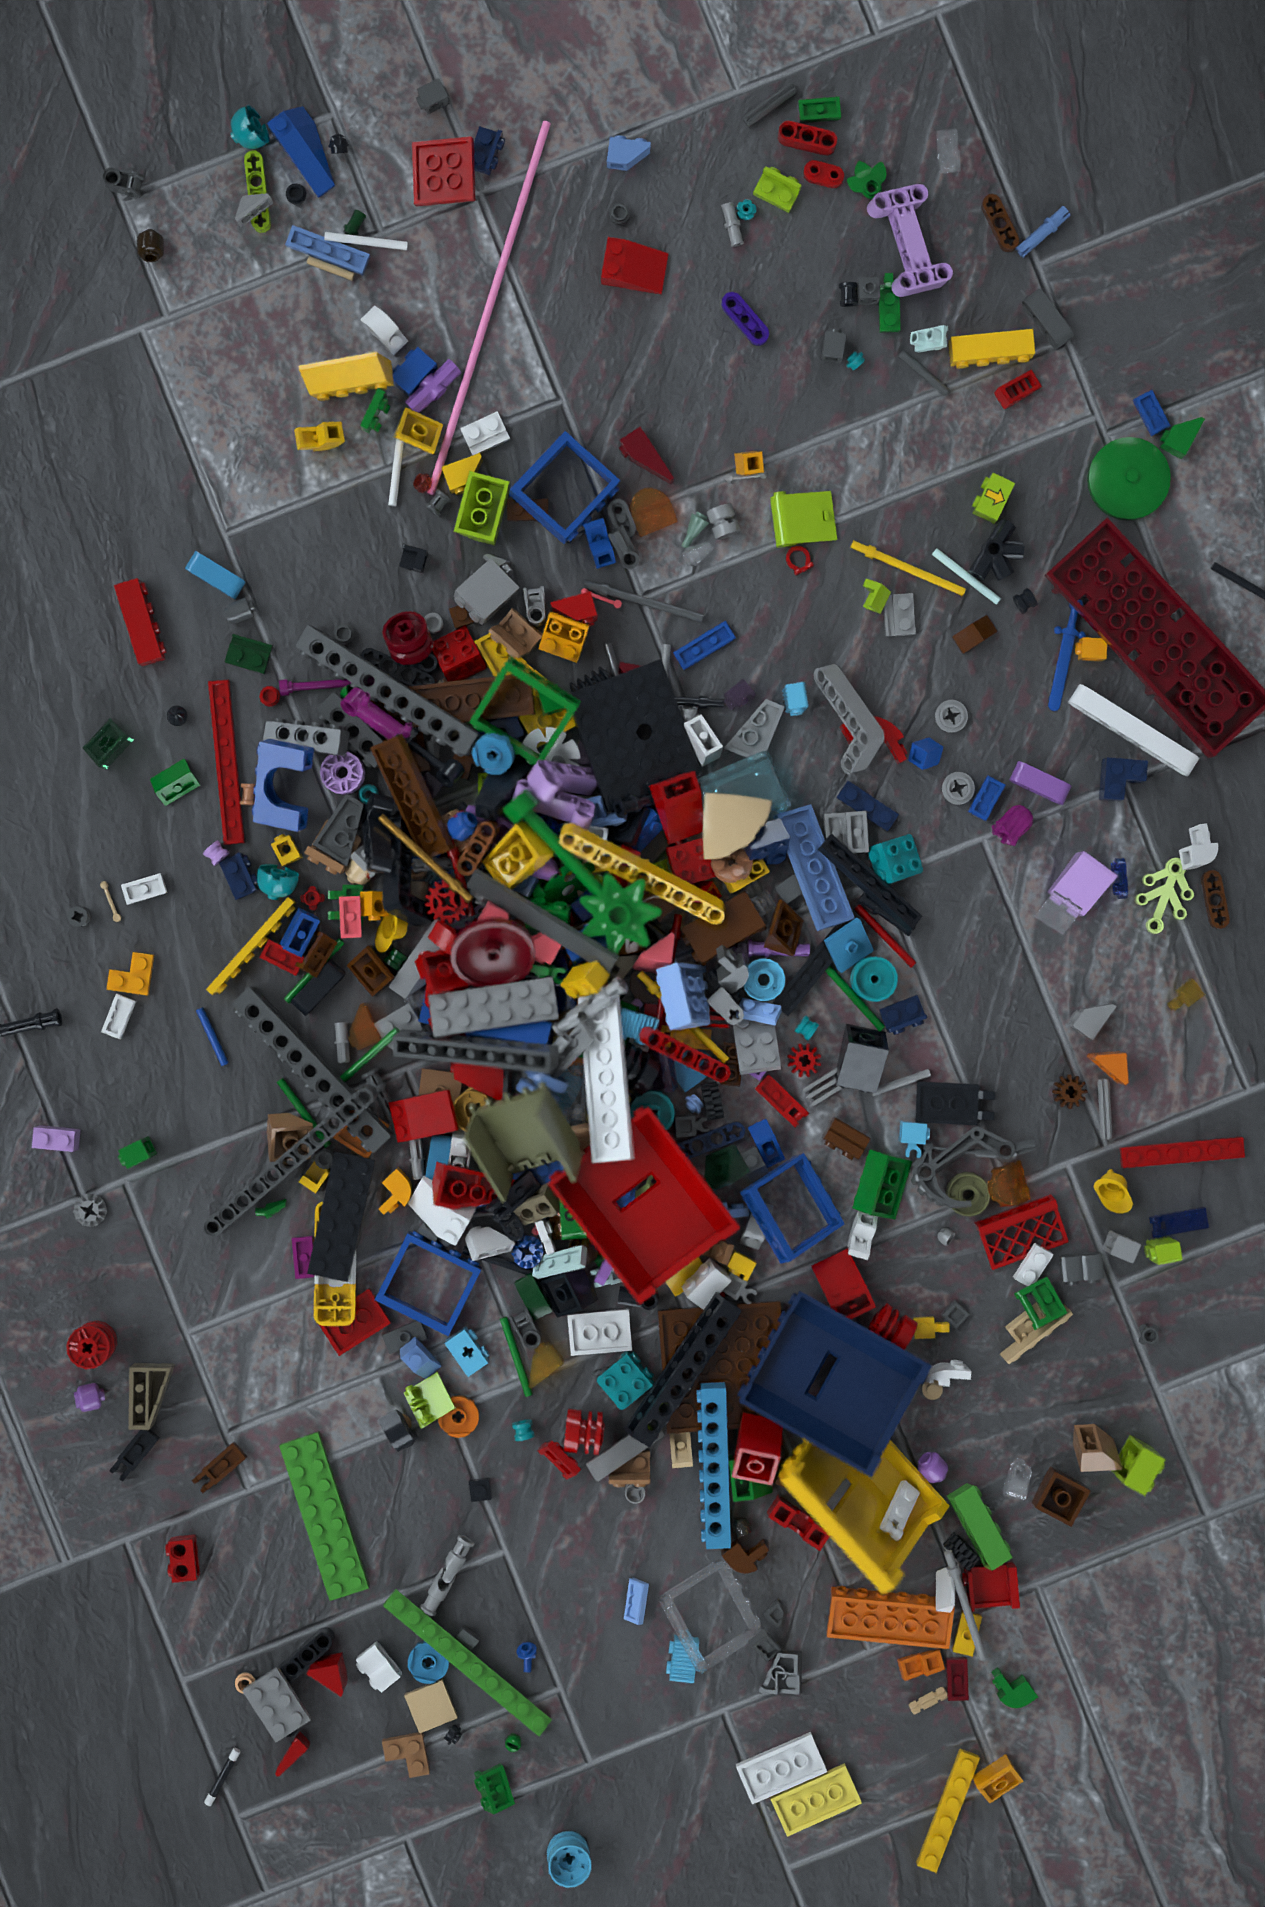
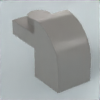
M765 1203L772 1215L774 1206ZM749 1211L747 1223L739 1244L759 1250L765 1236Z

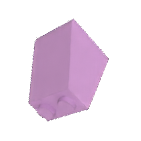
M1085 851L1077 852L1048 890V893L1052 895L1050 897L1052 901L1058 905L1063 903L1067 906V911L1075 917L1078 915L1085 916L1116 879L1117 875Z

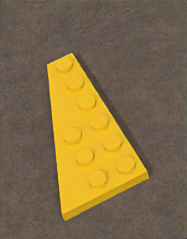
M488 633L474 641L492 675L495 677L498 676L510 655L506 652L507 648L501 643H496L490 637L491 634ZM522 657L515 658L525 666L529 667L530 669L541 675L539 672L534 670L529 664H527V662ZM533 688L536 714L517 717L527 734L539 728L546 738V727L557 729L568 710L564 708L561 712L543 717L536 695L537 690ZM573 716L565 726L563 732H567L572 728L576 727ZM539 742L536 748L543 746L546 742Z

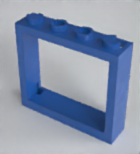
M564 431L510 488L509 496L560 542L565 544L568 540L572 541L579 534L577 530L581 526L584 527L583 524L589 523L592 520L591 515L595 511L599 513L606 505L604 501L609 496L611 498L615 496L619 490L620 480L572 436ZM568 446L609 484L571 525L564 530L523 492L560 452Z
M804 1153L790 1158L740 1191L742 1198L780 1264L792 1261L845 1224L840 1216L841 1213L832 1203L830 1194L824 1189L821 1178L815 1173L811 1166V1161H808ZM794 1165L826 1220L827 1225L791 1249L757 1189Z
M409 1231L375 1301L449 1336L482 1267L479 1266V1262L472 1261V1258L467 1260L461 1257V1253L457 1250L450 1249L449 1251L442 1247V1243L438 1241L430 1242L424 1239L425 1236L420 1233ZM410 1242L473 1273L448 1323L386 1293Z

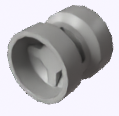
M626 1484V1499L633 1504L642 1502L645 1498V1487L634 1488V1484Z

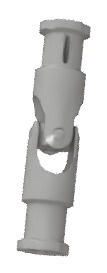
M616 976L613 979L614 981L608 986H603L598 993L593 994L589 999L584 1000L567 1012L566 1017L552 1024L555 1033L558 1036L563 1032L567 1034L576 1028L580 1022H587L598 1011L613 1003L614 999L621 993L628 992L624 981ZM584 1009L585 1013H581L580 1010Z
M458 1535L453 1550H450L445 1559V1566L439 1570L428 1590V1596L424 1604H421L419 1607L430 1616H436V1610L440 1602L444 1601L456 1578V1574L462 1568L467 1552L475 1544L464 1535ZM441 1578L447 1584L439 1585L438 1581Z

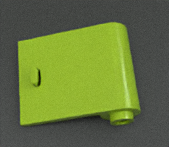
M779 491L773 493L774 496L770 497L776 547L782 548L799 543L837 540L831 491L786 494V491Z

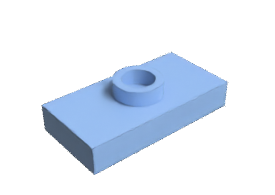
M636 1578L629 1579L624 1613L625 1620L637 1625L643 1624L648 1583Z

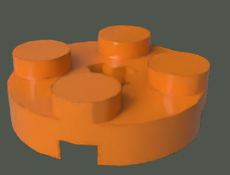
M462 1395L452 1396L450 1398L455 1409L438 1419L439 1426L451 1437H466L478 1425V1407L471 1398ZM457 1411L464 1414L461 1422H457V1419L453 1418Z

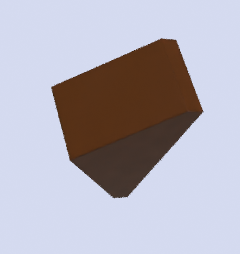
M985 615L952 636L962 654H964L998 631L988 615Z

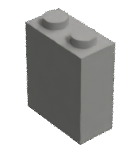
M490 558L455 590L454 600L461 608L464 607L469 612V616L474 622H479L483 625L517 594L519 586Z

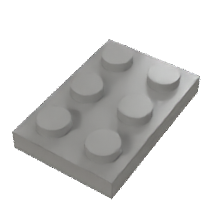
M733 1015V1016H732V1019H734V1018H735L736 1020L739 1019V1018L736 1017V1015ZM743 1019L738 1025H733L740 1075L781 1069L775 1025Z
M278 1666L242 1690L275 1742H278L306 1724L312 1718Z

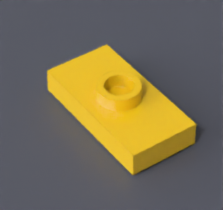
M961 1610L952 1651L973 1657L975 1646L964 1612ZM973 1613L979 1632L982 1616Z

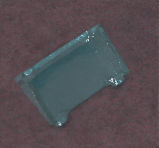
M768 751L759 752L698 779L702 795L703 812L705 793L729 794L771 800V810L777 813H782L791 806L789 797Z

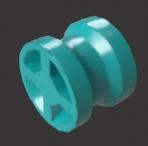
M805 1015L794 1032L797 1034L801 1033L804 1035V1039L808 1041L817 1030L819 1024L810 1021V1018Z
M531 1419L512 1423V1428L516 1432L514 1436L515 1441H523L535 1437V1433L531 1429L533 1424Z

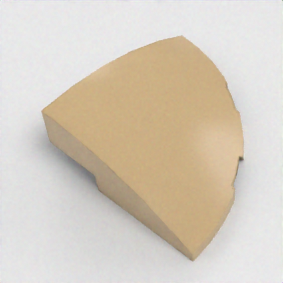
M705 793L703 817L704 859L724 858L730 856L731 852L748 846L755 839V834L759 831L760 827L766 824L772 801L738 795Z

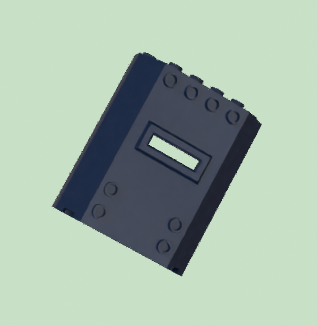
M803 1292L793 1293L788 1302L790 1307L787 1312L783 1310L777 1320L780 1322L777 1330L773 1328L767 1338L770 1341L767 1348L762 1347L757 1357L760 1359L758 1365L751 1367L747 1375L750 1377L747 1385L743 1384L737 1394L740 1396L739 1402L872 1477L882 1460L881 1455L920 1383L923 1384L932 1365ZM831 1354L837 1357V1360L815 1397L808 1393L828 1355Z

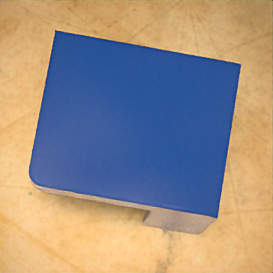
M929 737L913 742L908 761L922 770L938 765L943 746Z

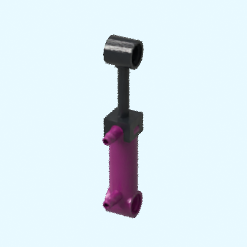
M355 687L340 702V706L346 714L357 716L385 738L390 739L403 734L410 749L439 769L436 777L445 787H452L465 773V769L459 761L451 758L443 763L416 743L418 731L412 727V724L406 723L404 726L370 701L369 692H364L360 688Z

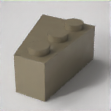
M134 1363L129 1367V1430H150L155 1424L175 1364Z

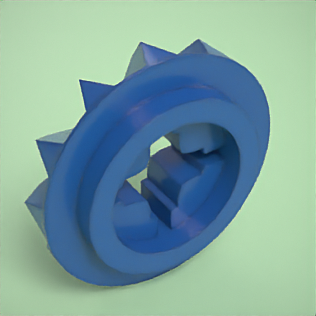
M525 1235L521 1241L516 1242L511 1254L517 1265L529 1269L540 1263L544 1250L539 1239L534 1236ZM529 1247V1250L531 1251V1253H533V1255L525 1256V1253L522 1251V1248L528 1249Z

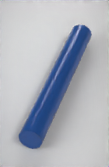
M204 1008L196 1010L220 1065L228 1064L229 1062Z

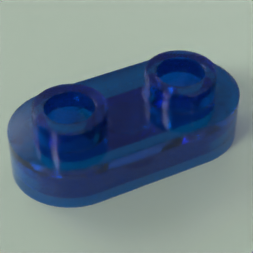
M1115 858L1114 863H1111V871L1117 875L1115 883L1112 885L1113 895H1117L1118 899H1127L1125 858Z

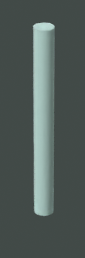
M936 548L932 553L935 558L994 604L1000 601L1001 598L939 549Z

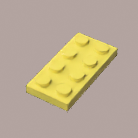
M845 1763L828 1770L827 1773L770 1797L787 1837L862 1804Z

